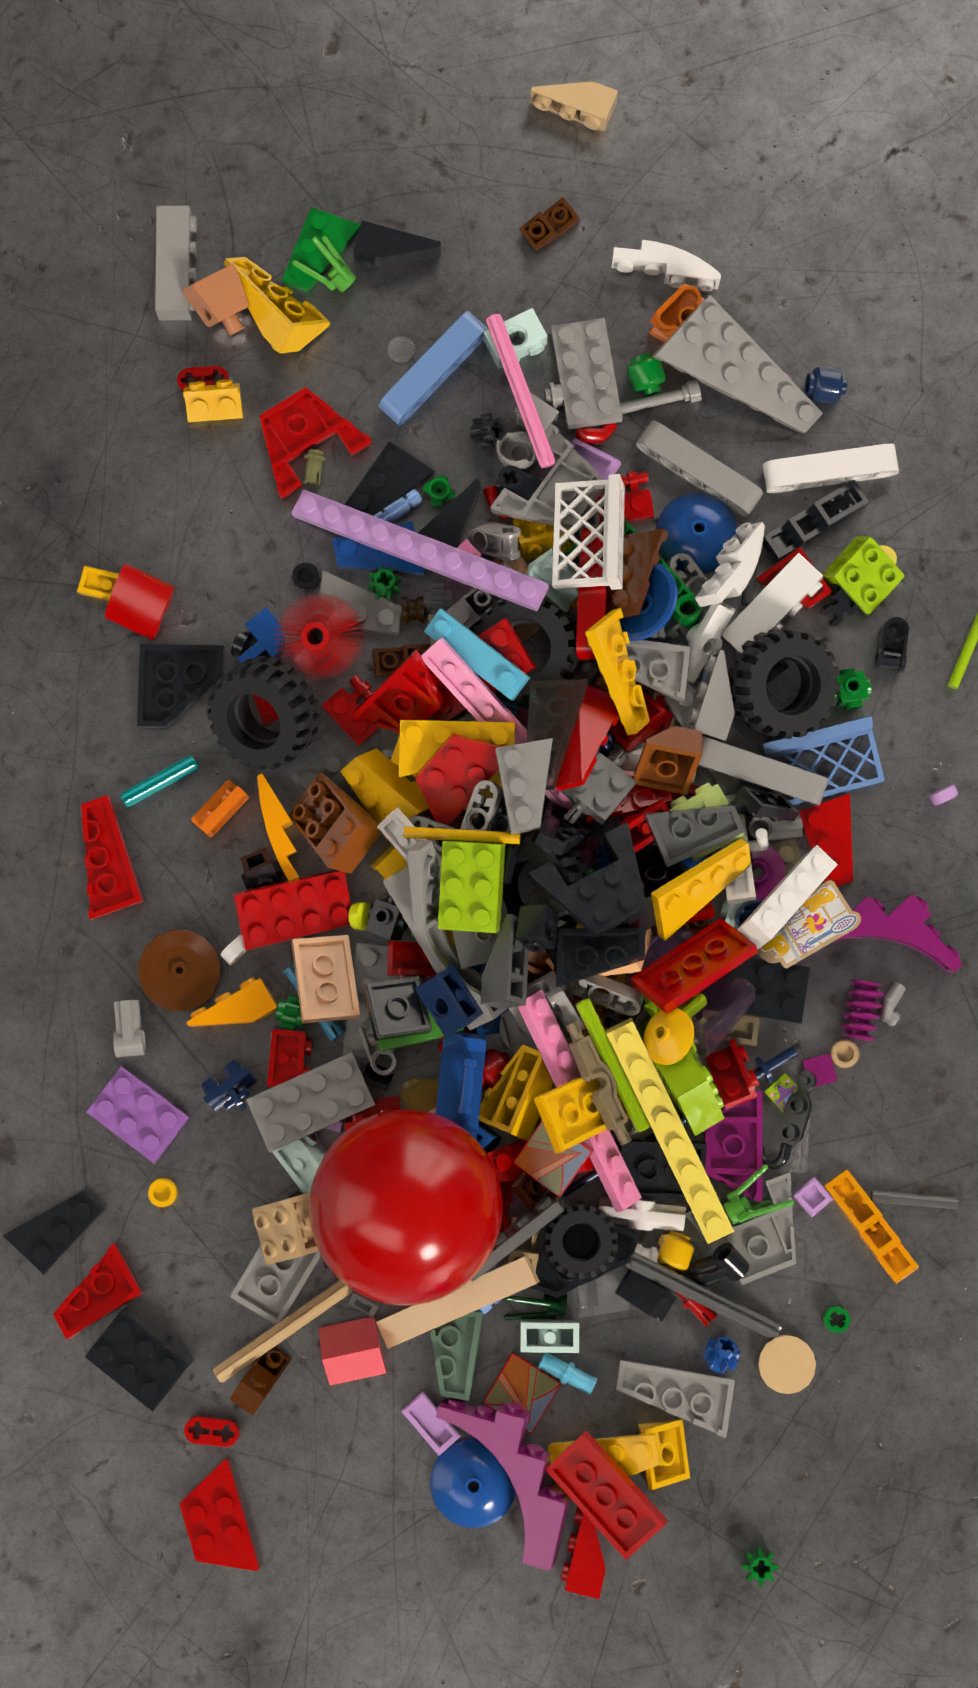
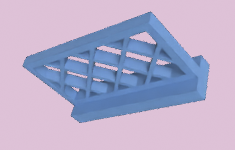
M871 716L818 728L814 732L807 731V735L800 738H780L758 744L760 753L764 757L772 759L782 756L791 762L789 765L794 766L795 764L815 774H818L814 772V769L821 757L834 764L827 777L829 779L827 785L829 784L834 788L825 790L823 797L885 781L872 730L874 725ZM866 734L869 746L864 754H861L851 748V745L857 736ZM846 739H850V740L848 741L847 745L844 744V743L841 742V741H842V740H846ZM835 742L844 747L837 761L824 755L830 743ZM823 746L820 752L814 748ZM809 749L817 754L810 769L797 762L803 750ZM848 750L861 758L854 771L841 765ZM870 752L872 760L867 757ZM796 753L793 759L787 755ZM864 761L874 765L875 778L866 780L857 774ZM838 767L851 775L846 785L840 787L830 781ZM854 778L860 780L859 782L852 783ZM794 797L788 800L792 805L806 802Z

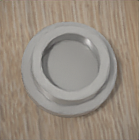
M551 382L548 388L544 389V399L547 404L556 410L557 407L563 406V392L561 384L554 385V382Z

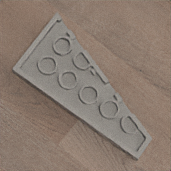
M711 295L706 296L652 356L659 361H664L674 366L676 370L682 373L685 372L699 379L705 385L749 405L750 408L772 417L773 420L800 434L806 433L823 414Z

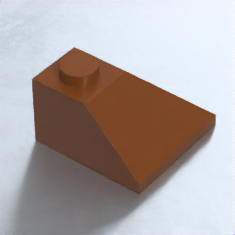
M673 726L646 739L633 775V779L637 782L635 785L687 795L702 757V731Z

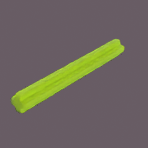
M586 998L577 1002L576 1008L602 1062L609 1067L615 1078L617 1093L635 1130L642 1132L648 1129L650 1123L590 999Z

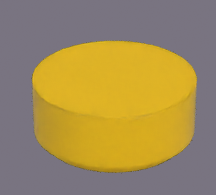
M167 1178L153 1181L148 1189V1198L157 1207L171 1205L178 1195L176 1184Z

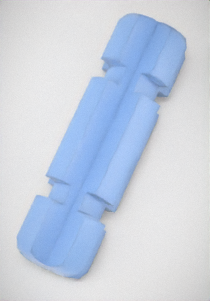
M414 489L405 494V498H399L384 508L385 511L383 513L380 511L374 517L393 523L408 513L411 507L415 508L420 505L422 498Z

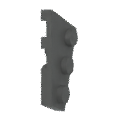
M732 804L644 814L664 864L667 867L745 832L737 810Z

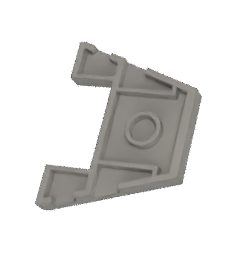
M551 424L545 433L554 457L559 460L529 501L504 488L490 508L497 515L554 526L555 483L603 479L584 458H581L574 450L573 445L567 439L565 440L556 426ZM595 489L588 497L596 502L604 489ZM575 491L562 492V500L568 506L579 496ZM583 500L574 511L583 517L592 506ZM569 514L561 521V526L570 529L578 520Z
M789 1172L764 1181L773 1205L792 1200L791 1175ZM793 1205L732 1226L734 1232L709 1243L715 1251L721 1244L729 1242L748 1261L749 1270L743 1278L739 1279L742 1285L796 1264ZM692 1210L687 1211L686 1217L705 1239Z

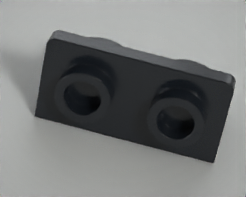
M743 786L732 803L738 814L755 816L757 818L769 817L776 821H794L800 813L781 793Z

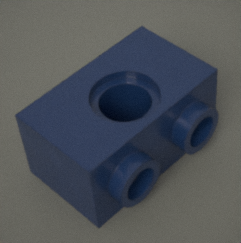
M453 964L430 976L415 987L416 992L445 1037L468 1026L483 1014V1011Z

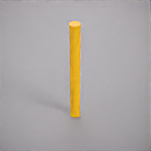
M404 827V838L520 844L521 838L520 833L511 835V832Z

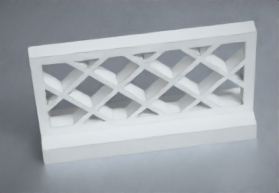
M611 474L607 480L555 483L552 586L554 589L610 586L611 590L623 588L625 486L620 474ZM595 489H605V496L597 503L588 497ZM575 491L579 496L568 506L562 500V492ZM585 500L592 508L581 517L574 509ZM598 511L604 517V521L595 529L587 521ZM571 514L578 522L567 531L561 526V521ZM584 525L592 533L581 543L573 534ZM598 537L603 542V547L594 555L586 547ZM570 539L577 547L568 556H565L561 552V546ZM584 551L591 559L580 569L572 560ZM597 563L603 568V577L590 578L586 572ZM568 564L577 572L570 579L560 580V572Z

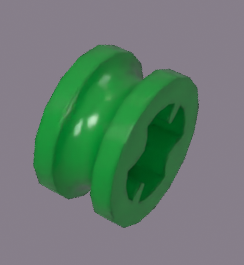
M831 1306L824 1311L823 1323L828 1330L834 1333H841L849 1327L850 1316L844 1308ZM833 1312L838 1315L843 1314L844 1319H840L843 1322L841 1326L836 1324L830 1325L829 1319L832 1320L830 1315Z

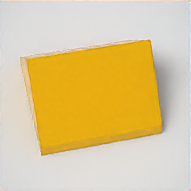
M683 1419L638 1424L639 1434H659L663 1457L662 1464L644 1471L645 1484L648 1490L658 1489L689 1479L690 1472Z

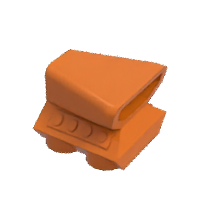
M688 284L682 285L654 313L649 321L654 326L648 333L666 342L704 300L699 290Z

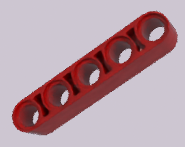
M583 528L581 530V543L592 533L589 529ZM596 537L586 548L595 555L603 547V542ZM584 551L580 553V569L591 559ZM595 563L586 574L590 578L603 577V568ZM610 586L578 587L576 653L579 660L596 659L592 648L588 644L585 632L609 613Z

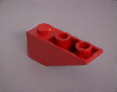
M577 1506L574 1522H577L578 1526L576 1534L571 1533L569 1537L567 1551L571 1552L569 1564L563 1563L560 1581H564L565 1591L599 1599L606 1572L595 1525Z

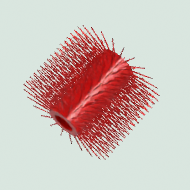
M318 593V600L317 595L316 601L314 596V600L312 597L311 603L308 598V605L307 603L305 605L303 599V607H300L299 604H293L295 608L299 607L301 609L300 612L298 609L291 608L295 614L291 615L290 618L288 616L287 621L285 618L284 622L286 623H277L289 627L276 628L277 630L297 634L284 633L276 635L301 636L284 638L301 639L278 644L294 643L276 651L289 650V655L286 657L290 661L293 659V664L299 662L296 666L297 668H302L305 663L309 674L310 671L312 674L314 668L315 675L316 670L319 676L321 672L322 679V671L323 678L324 674L326 678V673L328 678V673L330 677L331 670L332 672L334 668L336 670L338 664L347 669L349 666L345 663L346 660L341 658L340 654L342 653L348 659L352 654L355 657L358 651L357 648L362 649V647L359 648V646L356 647L353 644L365 643L344 639H361L364 637L340 636L358 634L340 633L364 628L355 627L347 629L363 623L353 622L361 617H354L353 620L351 616L352 611L348 612L347 610H342L339 614L338 609L345 607L344 603H342L343 601H337L336 605L335 603L333 605L332 600L331 603L330 600L328 603L327 594L326 601L325 594L324 600L323 594L322 600L320 594L321 605H315L319 601ZM320 630L323 632L322 642L319 640L318 637Z

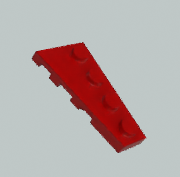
M105 795L81 804L83 840L86 847V856L84 857L88 876V884L86 886L90 905L88 915L89 920H94L144 902L110 796Z

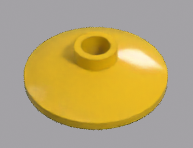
M675 1008L668 1014L662 1010L656 1013L649 1021L644 1032L643 1043L648 1052V1057L660 1065H671L680 1061L688 1053L693 1043V1022L686 1012Z

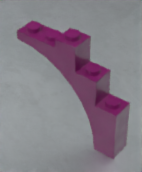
M913 894L907 896L888 915L884 913L886 909L878 899H871L869 896L865 897L852 909V911L860 914V924L854 930L833 941L865 937L892 940L912 947L933 959L948 974L957 971L963 965L959 961V953L950 945L946 947L939 939L941 935L937 929L931 924L926 925L924 923L932 915L928 911L930 907L920 896L915 897Z
M444 1399L438 1406L436 1417L460 1427L477 1438L494 1454L514 1486L524 1519L525 1544L522 1563L551 1571L557 1559L570 1497L559 1487H543L547 1472L545 1469L548 1467L551 1453L545 1452L541 1446L535 1444L523 1445L531 1411L524 1410V1407L520 1404L508 1402L502 1404L497 1412L493 1413V1409L487 1406L479 1405L473 1407L466 1405L465 1401L461 1399Z

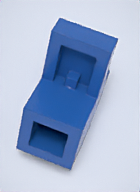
M267 607L245 623L247 630L252 634L257 643L237 658L239 664L249 658L254 659L257 656H269L270 658L280 659L282 657L281 654L284 653V650H276L285 647V645H278L285 643V635H276L284 633L282 630L276 629L281 628V625L277 624L279 623Z

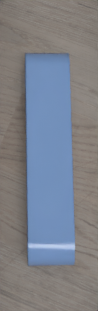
M469 311L465 312L385 394L378 407L396 424L402 425L484 340V331L488 330V328Z

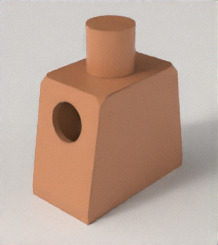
M234 263L182 290V293L206 326L211 327L222 321L229 336L244 329L236 313L247 308L248 301Z

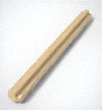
M341 1280L337 1281L214 1367L213 1372L221 1383L225 1382L352 1293L353 1290Z

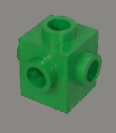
M854 668L839 671L840 676H836V682L841 683L840 692L836 691L835 699H838L836 708L846 707V710H854L863 707V704L869 698V694L872 693L869 677L865 678L863 670L855 672ZM854 683L855 691L850 690L848 684Z

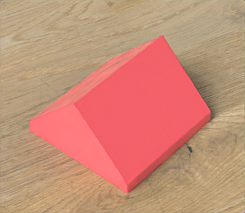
M375 1315L373 1318L369 1316L318 1328L322 1362L329 1385L387 1373Z

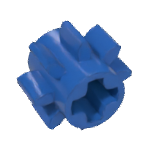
M721 1336L717 1342L713 1339L709 1340L703 1358L707 1359L708 1367L714 1372L723 1374L727 1368L734 1371L739 1363L738 1358L741 1354L737 1350L736 1343L730 1338Z

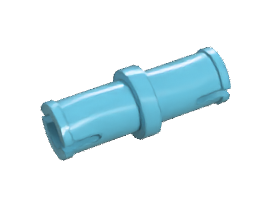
M544 1353L538 1369H542L561 1379L560 1383L564 1385L568 1383L587 1393V1395H590L597 1381L596 1377L574 1367V1363L569 1362L568 1364L549 1353Z

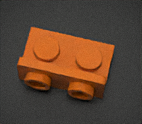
M226 780L191 818V821L212 839L249 797L238 785L236 786L231 780Z

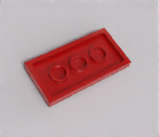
M508 619L501 620L478 635L479 638L525 674L536 668ZM427 667L444 699L442 706L433 714L436 721H451L466 712L467 709ZM478 675L479 678L489 687V689L493 693L499 691L490 683H488L485 679H483L480 675Z
M331 870L232 894L242 945L245 951L350 925L348 914L351 903L345 872L339 870Z
M719 918L632 976L631 982L633 987L668 1014L758 953L755 943Z
M587 1430L545 1469L625 1560L668 1522L663 1514Z

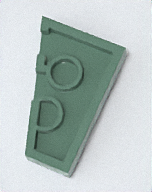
M473 1311L430 1330L436 1359L435 1365L440 1396L471 1400L483 1312Z

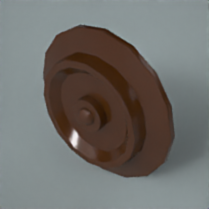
M170 930L156 936L144 948L139 960L138 979L144 993L156 1005L170 1011H188L202 1005L214 993L220 980V961L214 947L203 936L189 930Z

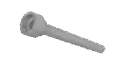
M698 380L687 381L686 385L681 386V389L620 403L621 413L626 414L679 400L689 401L690 403L701 401L702 397Z

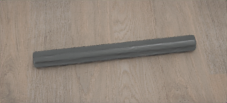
M636 1252L629 1256L626 1263L629 1269L770 1339L779 1336L781 1330L779 1323Z

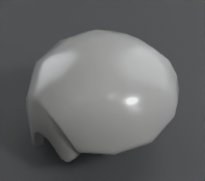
M507 432L502 440H497L496 442L497 456L504 467L515 466L523 471L531 467L537 460L530 438L526 432Z

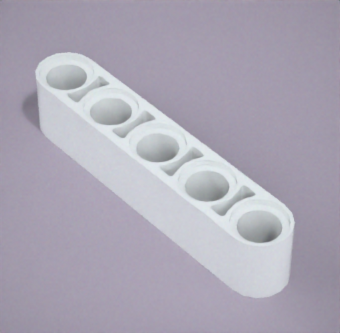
M880 444L775 459L762 464L767 493H780L843 484L853 480L857 482L879 479L899 473L894 444Z

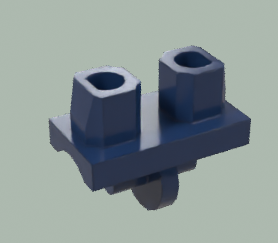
M232 1060L223 1069L229 1077L226 1081L220 1084L215 1077H210L202 1083V1088L206 1095L203 1099L216 1112L222 1107L229 1111L235 1105L244 1110L247 1106L243 1099L251 1094L248 1088L257 1082V1079L245 1066L242 1067L238 1062Z

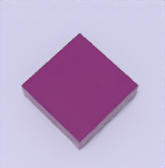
M830 1053L801 1061L805 1071H811L815 1074L817 1079L816 1086L838 1081Z

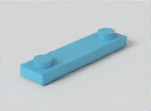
M439 609L424 630L435 641L443 637L474 672L510 700L516 698L530 679L527 674L444 609Z

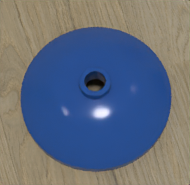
M703 493L682 495L671 501L660 514L656 530L664 528L668 532L666 541L661 543L659 551L667 562L671 557L684 553L693 559L703 574L713 572L720 566L716 556L723 549V544L736 534L735 530L738 528L735 516L725 503L714 496ZM701 525L704 531L696 532L694 526ZM676 560L677 566L675 569L687 573L684 570V567L687 565L686 562Z
M657 563V566L652 568L648 579L650 586L639 615L619 619L622 633H628L629 641L643 640L657 633L669 621L675 610L678 596L677 584L671 572L660 563Z
M465 1438L454 1442L438 1456L431 1472L430 1488L434 1503L448 1520L463 1527L479 1528L498 1521L507 1513L515 1499L516 1491L507 1472L494 1454L477 1438ZM471 1481H476L479 1484V1488L476 1491H471L468 1488V1484Z

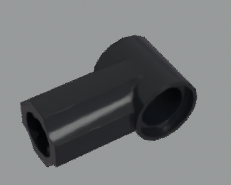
M727 1242L718 1246L711 1256L690 1263L688 1273L692 1281L705 1286L726 1277L730 1281H738L746 1275L750 1266L739 1251L731 1243Z

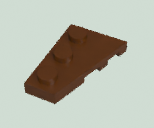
M664 528L624 535L623 588L615 590L610 588L609 612L621 608L623 617L639 615L650 586L648 579L652 568L657 566L660 558L658 552L661 543L665 542L668 536V532Z

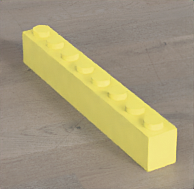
M632 1018L606 1029V1034L707 1243L709 1244L734 1232L656 1067L648 1057L646 1047Z

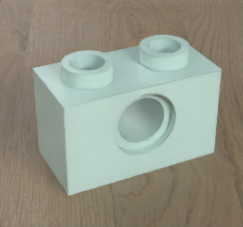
M533 308L504 321L510 339L520 337L524 341L520 345L512 344L518 361L528 354L530 356L539 354L547 346V334ZM488 329L484 331V343L497 368L500 369L503 366Z
M520 1319V1352L579 1353V1321Z

